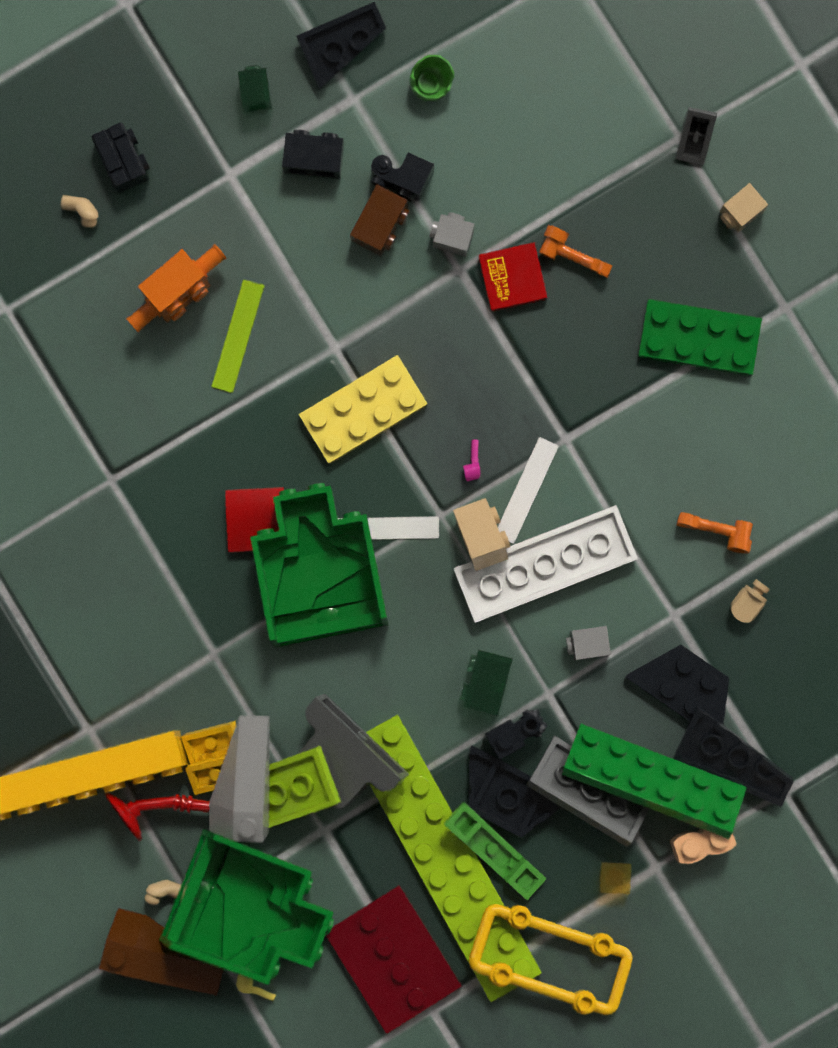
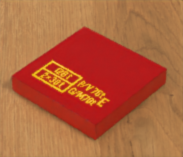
M535 242L478 255L491 312L547 300L548 297Z

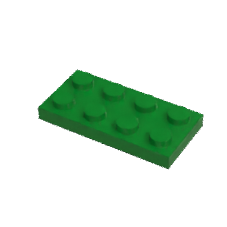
M648 299L638 357L752 376L762 318Z

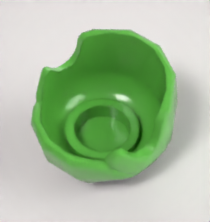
M427 55L420 59L411 70L409 78L411 90L415 96L424 101H438L450 91L455 77L454 70L450 62L442 56Z

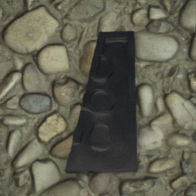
M696 706L673 755V759L747 787L746 792L782 807L794 782L793 777L700 706Z

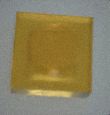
M601 862L600 893L630 894L631 864Z

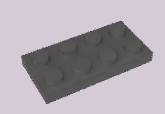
M554 736L526 786L626 847H629L650 808L562 775L572 746Z

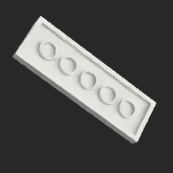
M617 505L512 545L506 549L508 560L475 571L471 561L453 568L473 621L477 623L633 562L638 558Z

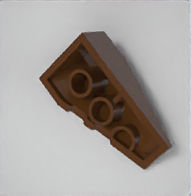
M118 908L106 939L99 965L100 970L217 996L224 968L170 949L159 941L164 927L157 923L156 920L145 914Z

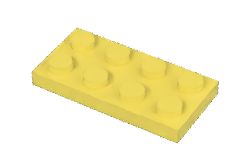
M396 355L301 412L299 416L327 463L331 464L428 404L401 359Z

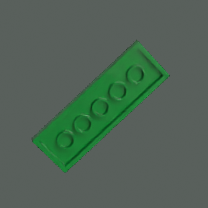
M584 724L579 726L562 771V775L727 839H730L747 788Z

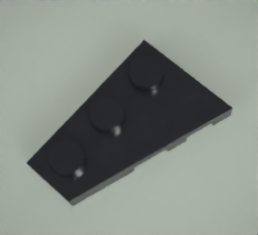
M372 2L297 35L296 38L318 89L320 90L380 36L386 30V26L376 3Z

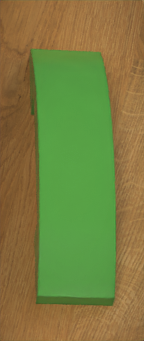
M462 802L443 823L526 900L547 879L465 802Z

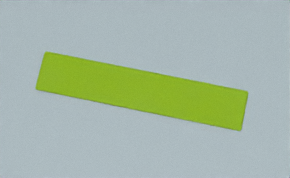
M243 280L213 379V388L231 393L234 391L263 293L264 285L248 280Z

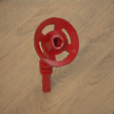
M108 792L104 794L113 809L139 842L142 840V832L137 820L142 815L140 811L173 808V811L180 809V812L186 810L187 813H190L191 810L209 813L210 801L193 799L191 795L186 798V795L180 797L179 794L170 797L139 799L134 802L129 801L126 804Z

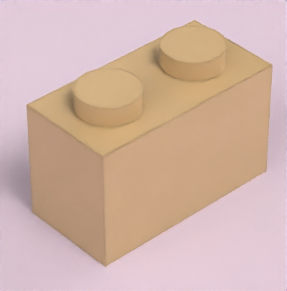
M484 498L453 510L456 523L475 571L508 560L506 549L511 546L506 532H499L497 524L501 523L495 506L490 508L487 499Z

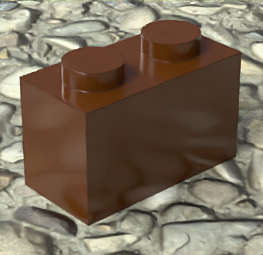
M376 185L350 234L351 241L379 256H382L385 250L390 251L397 238L394 232L398 224L403 226L409 216L410 211L407 209L408 200Z

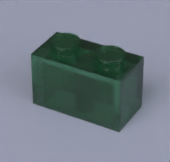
M478 650L477 656L471 654L467 668L468 672H472L470 683H463L459 699L465 701L463 707L498 716L513 658Z

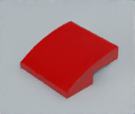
M284 487L225 491L228 552L253 551L250 537L257 536V531L270 528L274 529V532L279 531L273 497L279 496V492L283 491Z

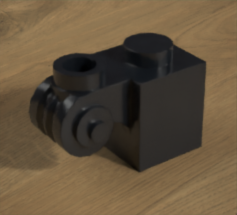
M408 152L402 166L392 168L391 159L388 156L379 155L374 158L371 164L372 179L370 183L385 189L387 186L392 187L397 191V195L408 201L413 199L420 201L434 172V164Z
M527 709L522 712L523 716L520 717L519 721L513 723L509 719L484 733L499 760L525 746L523 740L528 737L532 738L535 736L538 738L542 736L548 725L543 721L544 718L540 716L539 709Z

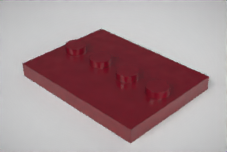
M400 884L334 925L330 933L326 935L386 1034L462 987Z

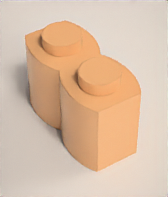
M699 829L698 832L685 831L675 835L670 840L676 861L683 864L698 862L708 854L726 853L736 846L733 833L730 839H727L704 829Z

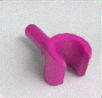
M476 439L471 441L472 464L463 465L466 481L477 480L480 477L478 459L479 440Z

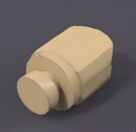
M757 579L753 582L755 585L753 588L746 585L731 602V612L741 622L749 623L753 621L766 605L767 599L762 595L763 593L767 594L770 589Z

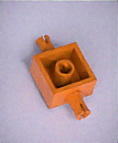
M216 244L196 261L192 260L181 249L138 285V288L146 298V303L131 316L127 317V321L139 333L156 316L162 317L166 323L171 319L173 321L178 320L187 311L185 309L186 306L193 300L195 303L199 302L208 294L209 291L207 289L210 287V284L207 280V273L227 257Z

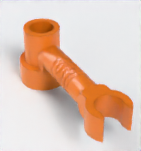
M552 225L547 226L543 235L546 238L539 251L540 254L555 260L556 255H560L608 278L612 265L566 246L565 242L569 234Z
M680 513L677 526L728 536V550L742 554L750 553L752 523L736 520L735 526L709 521L689 513Z

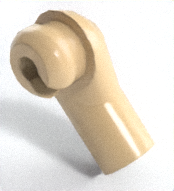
M162 880L150 884L146 888L145 901L151 905H157L161 897L170 896L176 898L181 885L170 880Z

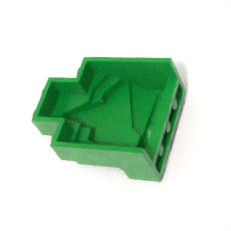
M325 483L312 484L308 486V490L296 492V489L280 491L279 496L273 497L279 531L274 532L272 528L263 529L256 532L257 536L250 537L269 640L274 648L388 626L389 623L367 514L361 515L360 511L349 512L343 515V519H338L331 485L325 486Z
M203 829L159 941L170 949L269 985L270 980L274 979L279 971V957L312 969L314 962L317 963L321 958L323 952L321 944L325 934L328 935L333 927L334 918L332 916L334 912L302 899L303 895L308 894L313 882V878H311L312 871Z

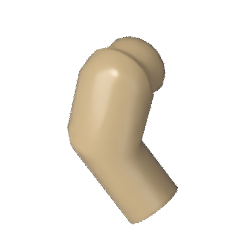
M62 196V210L78 212L82 218L81 224L84 227L92 228L96 226L97 218L99 217L98 211L90 200L81 197Z

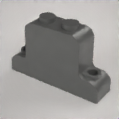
M326 694L315 697L306 708V718L308 723L315 729V734L299 753L321 746L341 800L340 803L330 807L336 809L344 808L354 802L370 783L378 790L384 792L397 787L408 777L409 773Z

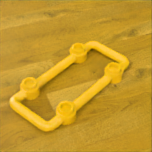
M493 904L488 906L483 913L470 953L469 964L473 971L487 976L495 986L505 987L511 984L571 1004L574 1011L583 1015L590 1014L591 1012L611 1015L619 1007L633 957L628 948L614 943L611 936L605 933H596L592 936L531 915L528 908L521 905H514L509 908L500 904ZM498 916L506 919L507 923L515 929L521 930L528 926L587 946L591 953L598 957H606L610 954L620 957L621 961L608 1003L596 1000L593 993L587 990H578L574 993L513 973L511 967L502 962H497L493 965L481 962L494 917Z

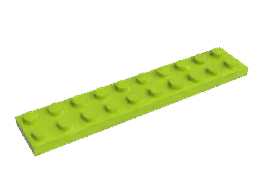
M397 714L366 733L409 775L400 785L389 791L382 792L371 783L370 786L469 963L470 953L485 909L493 904L505 905L476 853L443 824L453 812ZM495 916L481 962L489 965L497 962L505 963L511 967L513 973L531 979L542 974L519 930L512 928L506 919ZM473 971L490 1002L517 988V986L511 984L505 987L495 986L487 976Z

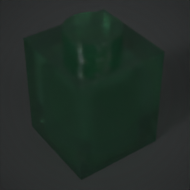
M258 65L245 67L244 71H238L244 113L273 109L267 69L261 68Z

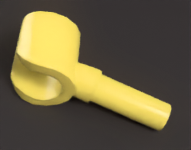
M238 974L236 986L241 993H252L274 1001L275 994L253 986L254 979Z

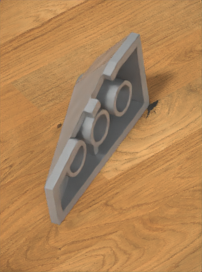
M239 716L209 802V831L232 841L263 842L269 833L270 716Z

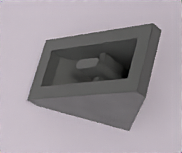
M692 107L688 108L684 117L677 149V160L704 165L717 113Z

